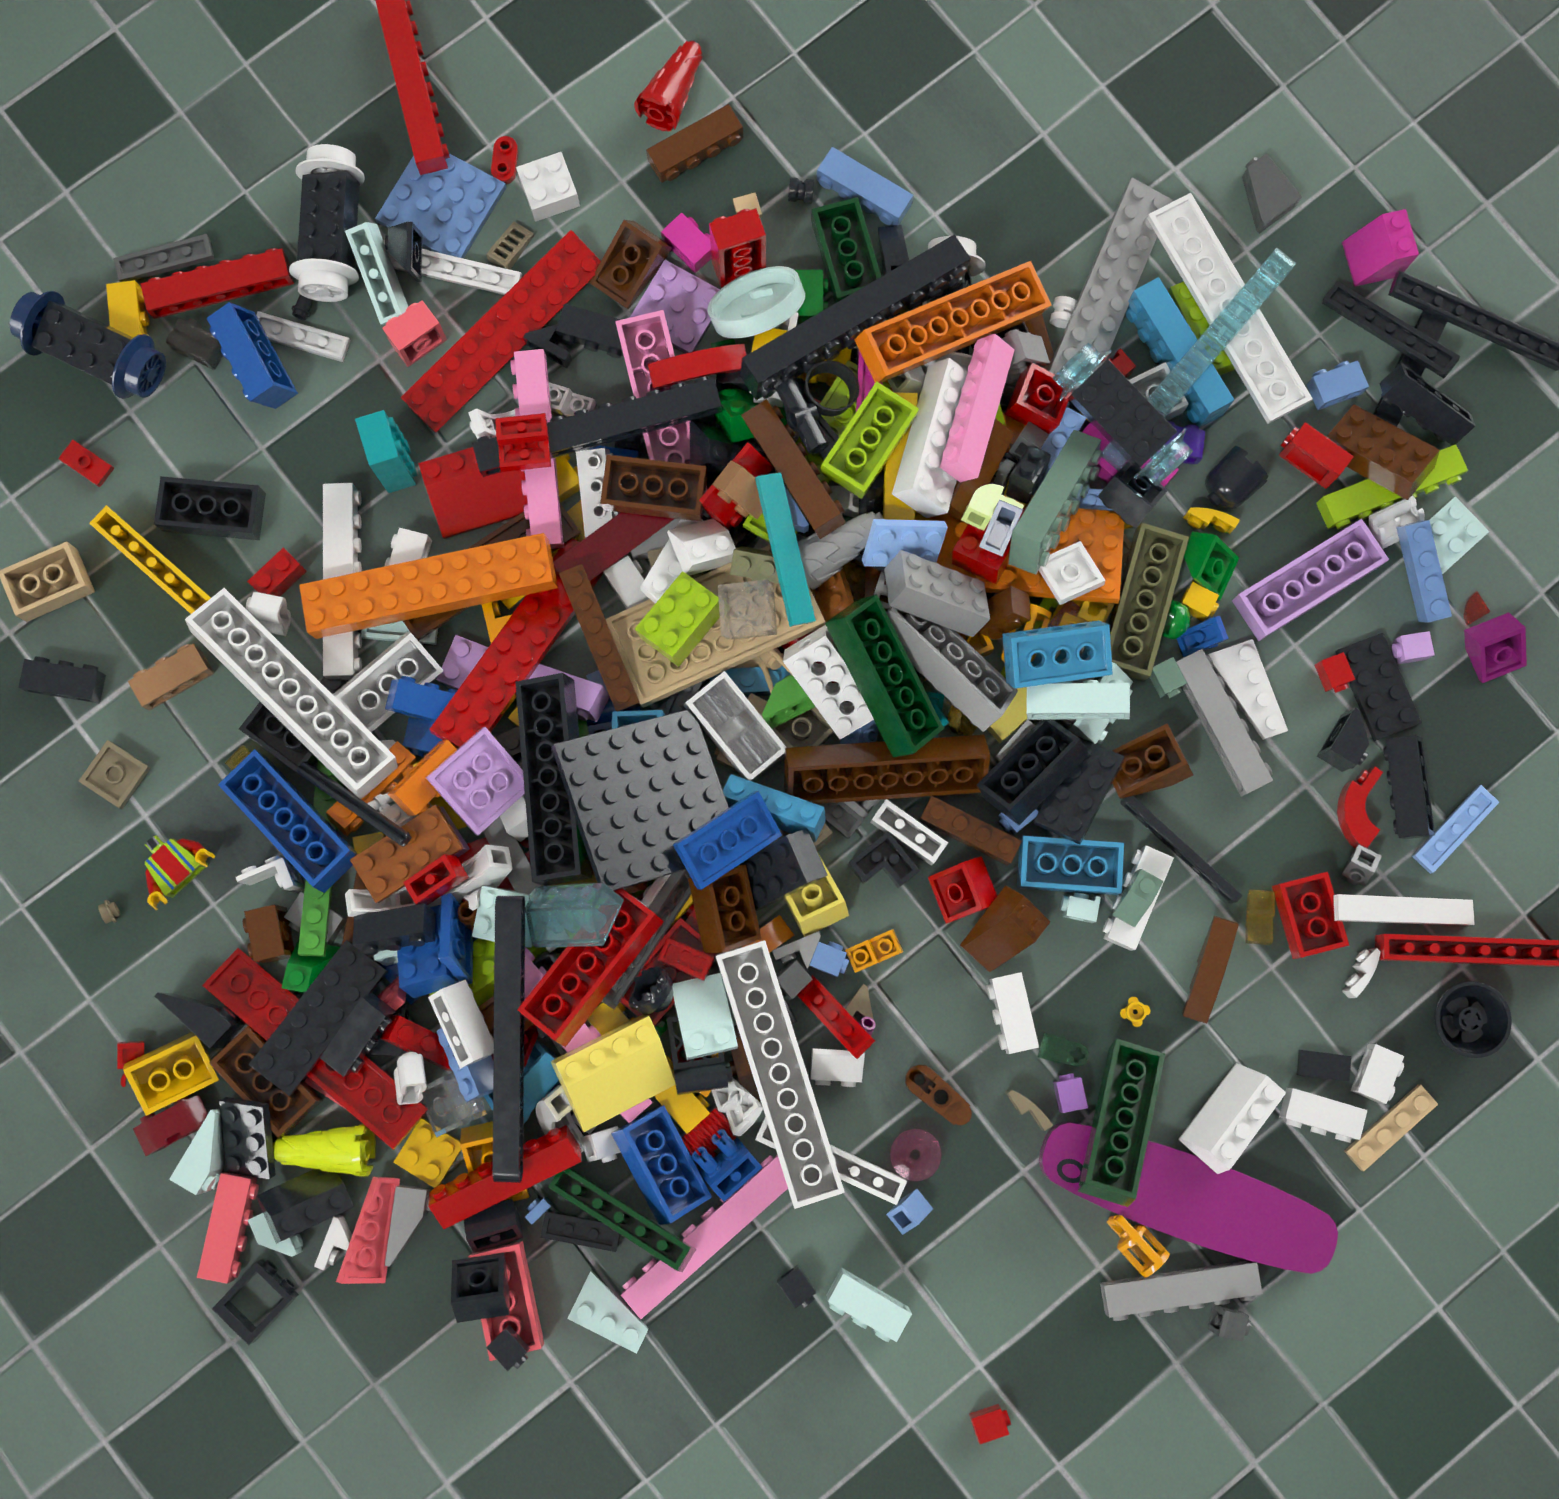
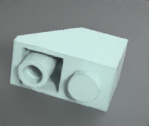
M263 1213L248 1220L259 1245L291 1257L303 1252L301 1248L303 1241L299 1233L276 1244Z

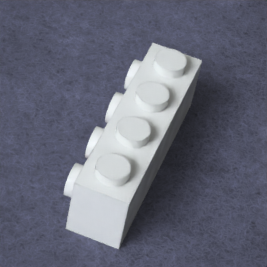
M606 448L576 452L585 538L620 513L603 510L600 504L606 456L613 455Z

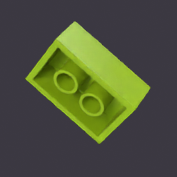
M682 571L636 626L635 631L643 641L679 667L725 612L726 608L718 596Z

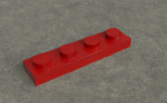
M812 975V980L797 996L844 1047L858 1059L875 1042L874 1038L821 982Z

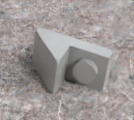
M818 931L772 950L775 960L781 959L782 963L796 958L795 953L799 952L804 965L808 969L821 935Z

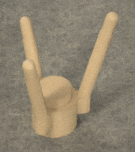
M778 648L759 655L762 661L758 665L763 671L770 693L774 685L768 668L776 670L783 666L792 675L783 662V653Z

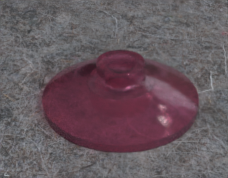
M910 1129L902 1132L894 1140L890 1151L891 1163L895 1171L903 1178L911 1181H922L931 1177L937 1171L941 1162V1148L935 1137L927 1131ZM914 1149L920 1152V1156L917 1159H912L910 1156L911 1151Z

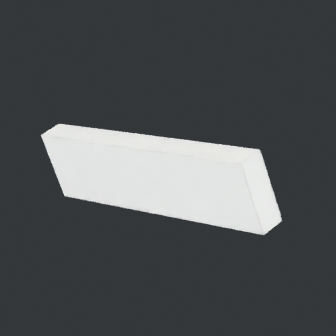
M257 312L256 316L271 342L340 362L344 361L351 341L349 337Z

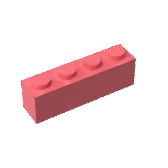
M228 1172L220 1173L197 1278L228 1284L239 1276L241 1262L238 1261L240 1253L244 1251L247 1244V1236H244L246 1226L250 1225L248 1220L253 1217V1210H250L252 1200L256 1199L259 1185L256 1184L257 1177Z

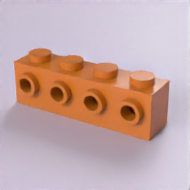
M398 741L389 749L396 757L398 768L361 799L365 803L373 801V797L379 794L384 795L390 792L414 768L413 764L416 763V757ZM338 801L326 812L328 820L346 836L352 831L355 832L364 822V819Z

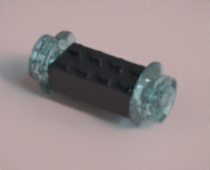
M1087 343L1053 377V380L1063 389L1059 401L1061 402L1079 386L1068 399L1136 470L1148 461L1133 478L1137 479L1146 476L1157 486L1192 454L1193 450L1183 441L1187 429L1184 428L1169 443L1165 444L1177 433L1176 429L1109 359L1095 371L1112 351L1108 350L1099 353L1090 343Z

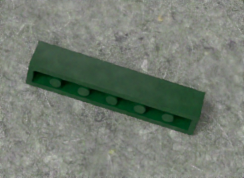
M571 1168L556 1174L548 1186L551 1190L676 1271L683 1272L696 1251L694 1247Z

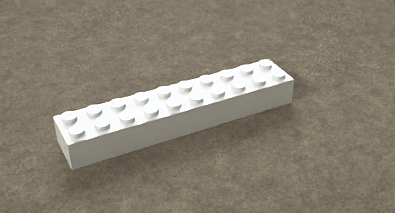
M225 588L185 619L190 632L355 796L362 799L398 768L396 757Z
M764 940L717 955L716 959L794 1209L845 1193L766 941Z

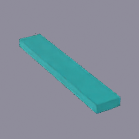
M775 473L757 476L755 481L789 626L813 623L816 621L782 474Z

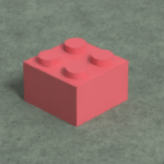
M423 300L408 306L406 312L399 317L391 318L387 321L386 326L382 328L389 342L407 367L447 340L440 323Z

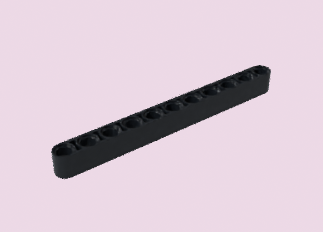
M497 896L495 901L494 1182L521 1183L523 1177L525 1016L517 1009L525 1000L524 896Z

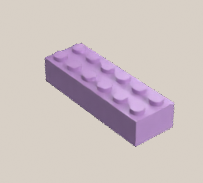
M1360 519L1241 592L1232 602L1257 640L1260 641L1379 568L1389 558L1364 521Z

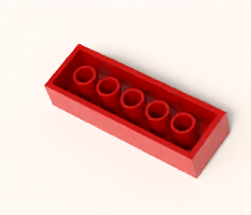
M624 889L610 892L517 1010L554 1041L566 1047L664 921Z

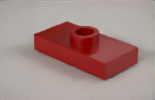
M74 440L70 442L58 458L98 487H101L114 470V467Z
M667 937L657 961L705 981L715 957Z

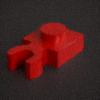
M145 1041L118 1042L117 1069H123L124 1064L143 1056ZM125 1073L121 1077L122 1087L126 1086L127 1077Z

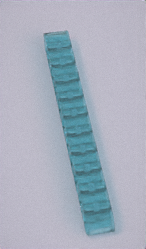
M1279 248L1274 250L1147 398L1164 418L1295 267L1297 263ZM1111 443L1103 450L1102 458L1118 471L1128 462Z

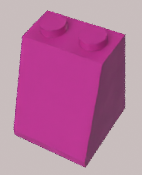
M1406 209L1380 215L1342 242L1354 287L1392 279L1398 271L1405 272L1419 255Z

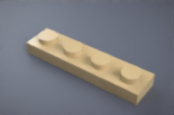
M1422 1085L1415 1086L1361 1135L1360 1140H1355L1344 1152L1361 1171H1365L1432 1111L1438 1103Z

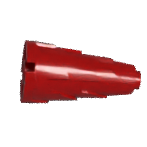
M686 41L682 46L678 47L662 69L657 71L646 88L638 95L634 103L638 116L641 118L644 114L648 117L645 123L655 129L669 132L673 127L675 130L680 121V115L689 97L688 93L693 84L694 75L702 60L701 47L695 41Z

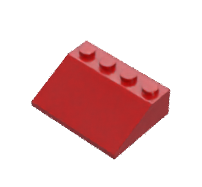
M473 447L418 463L443 539L515 518L524 512V505H528L527 495H523L522 481L526 480L525 471L501 472L483 477L479 471Z

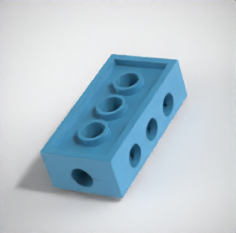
M1098 620L1002 634L1006 683L1015 689L1113 675L1109 624ZM1084 647L1083 653L1079 655L1081 648ZM1060 650L1059 656L1055 658L1056 652ZM1036 653L1035 659L1031 662L1032 655Z

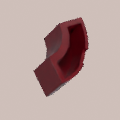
M199 1095L190 1099L186 1096L173 1102V1107L157 1115L153 1112L140 1118L141 1124L133 1128V1131L145 1156L167 1148L200 1129L208 1114Z

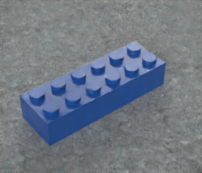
M254 749L218 784L315 889L325 893L353 865L350 859L358 855V853L280 770L259 751Z

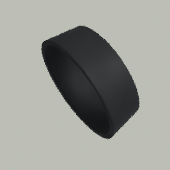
M827 360L815 364L808 371L804 384V395L808 403L812 402L815 404L819 414L824 416L840 415L856 401L859 394L858 380L846 365L837 361ZM820 373H830L841 378L849 389L850 398L847 406L840 409H830L820 405L809 392V380Z

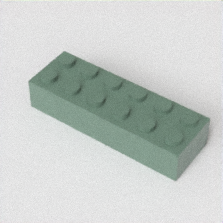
M1073 430L1012 531L1008 564L1035 575L1041 566H1046L1051 548L1056 549L1061 531L1065 532L1067 530L1071 514L1075 515L1080 506L1079 500L1081 497L1085 498L1090 488L1089 483L1095 481L1099 474L1100 468L1097 465L1103 453L1100 450L1101 439Z

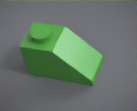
M788 675L775 683L762 716L772 729L814 708L815 705L795 677Z

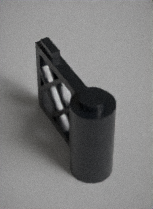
M678 1016L667 1018L677 1095L728 1088V1082H733L731 1066H725L723 1052L718 1053L719 1057L708 1059L703 1056L701 1057L703 1060L694 1061V1059H690L689 1062L678 1063L677 1052L684 1043L680 1037L674 1034L673 1023L679 1022ZM675 1038L678 1041H680V1044L677 1046V1048L675 1044Z

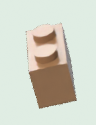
M730 461L712 485L719 490L717 495L727 503L732 501L736 504L734 509L745 518L750 515L758 519L763 511L755 477L741 465Z

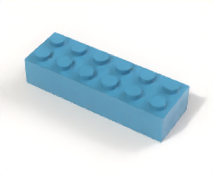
M1158 277L1134 290L1128 301L1126 317L1131 323L1135 324L1138 329V336L1143 343L1146 342L1153 361L1159 363V365L1167 363L1188 402L1186 409L1189 420L1201 428L1223 416L1235 399L1160 278Z

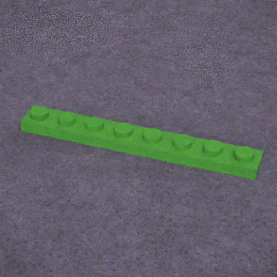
M318 759L317 769L343 787V783ZM315 786L313 806L338 832V828L328 820L326 814L337 801ZM307 880L305 881L298 948L300 956L326 957L329 910L331 907L333 885L323 893L312 887Z

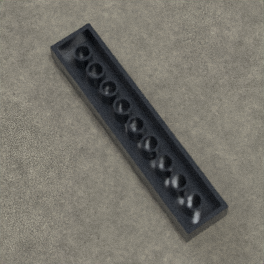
M955 234L743 357L740 377L756 401L762 397L764 399L769 398L776 392L777 386L785 380L791 378L797 380L799 375L804 372L807 374L815 364L825 360L832 361L840 354V351L857 346L854 339L863 330L918 308L929 299L933 301L939 298L943 291L949 287L952 289L958 287L964 281V276L968 271L967 268L971 260L970 256Z

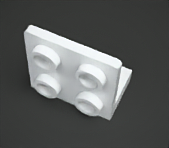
M274 856L265 860L266 864L261 867L250 866L241 871L242 874L236 877L239 883L253 885L275 876L278 885L283 887L284 890L295 893L305 890L300 873L286 858H280V856Z

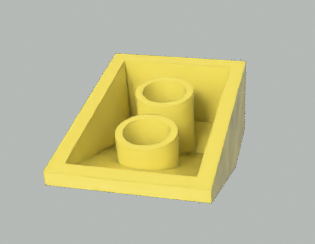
M822 859L821 861L828 876L784 898L804 937L849 916L846 902Z

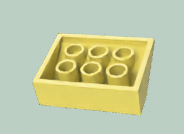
M641 1015L550 1061L583 1132L676 1085L660 1038L650 1017L647 1015Z

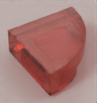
M1478 591L1473 593L1466 601L1464 610L1466 625L1471 624L1490 612Z

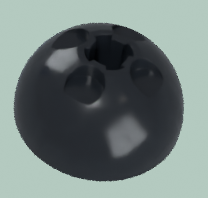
M1471 981L1451 987L1440 997L1434 1012V1024L1439 1038L1450 1050L1464 1057L1483 1058L1494 1054L1506 1043L1511 1032L1512 1017L1506 1000L1496 989L1481 982Z

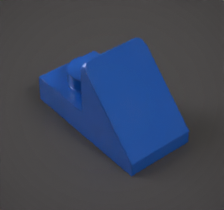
M1216 616L1187 629L1181 637L1177 638L1183 657H1187L1201 649L1206 651L1218 646V643L1229 638L1221 617Z

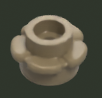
M104 900L103 904L98 905L101 917L106 924L112 921L114 923L117 922V916H120V911L115 902L110 903L108 900Z

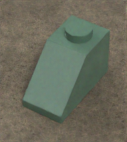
M1143 869L1135 871L1112 915L1135 927L1152 904L1164 881Z

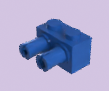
M720 1129L717 1133L721 1138L714 1134L711 1140L721 1152L713 1158L705 1147H699L697 1150L701 1153V1156L695 1151L692 1154V1159L702 1168L699 1173L708 1185L725 1202L754 1176L762 1166L738 1137L733 1141L725 1130Z

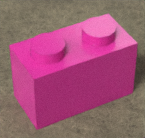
M681 213L661 231L663 241L672 246L671 250L696 273L712 259L710 235L708 233L703 234L698 229L699 226L693 218H687Z

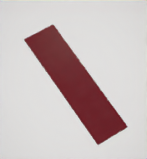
M621 512L553 561L554 566L561 573L582 564L589 581H591L673 521L674 518Z

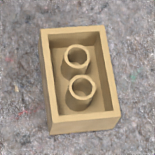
M64 542L0 570V579L15 616L26 622L95 592L78 549L68 542Z

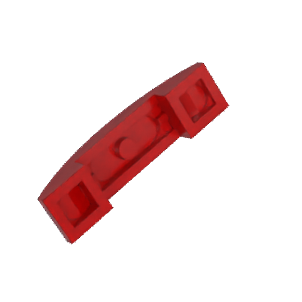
M744 344L709 348L648 364L652 387L653 389H658L691 379L724 372L727 374L741 371L742 358L746 356Z

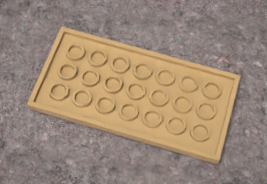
M771 545L763 547L761 550L772 551ZM732 562L695 578V581L722 600L726 610L679 667L643 641L635 631L636 626L655 605L651 599L607 618L606 622L638 700L644 708L823 627L825 620L810 587L808 586L816 621L790 627L779 583L764 581L767 585V593L764 596H759L760 588L757 585H754L753 593L747 594L746 587L752 578L731 575Z

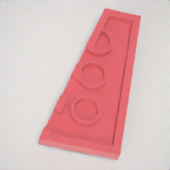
M372 1178L336 1282L341 1284L386 1282L388 1266H385L395 1189L400 1184L399 1178Z

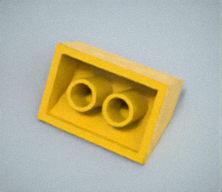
M193 1032L124 1064L123 1068L146 1116L219 1081L216 1070L209 1063L211 1058L203 1041Z

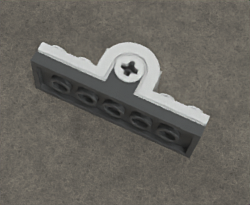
M687 870L657 878L652 885L646 888L642 901L637 899L664 922L601 1001L613 1010H615L633 983L634 978L637 977L690 897L691 891L688 881L690 875Z

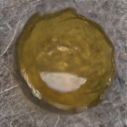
M952 704L947 714V719L950 721L948 724L949 728L955 734L971 736L977 729V726L972 724L970 719Z

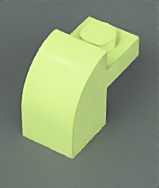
M996 484L984 485L975 491L961 521L984 531L992 518L999 499L1023 509L1024 505L1012 498L1001 495L1004 489L1003 486Z

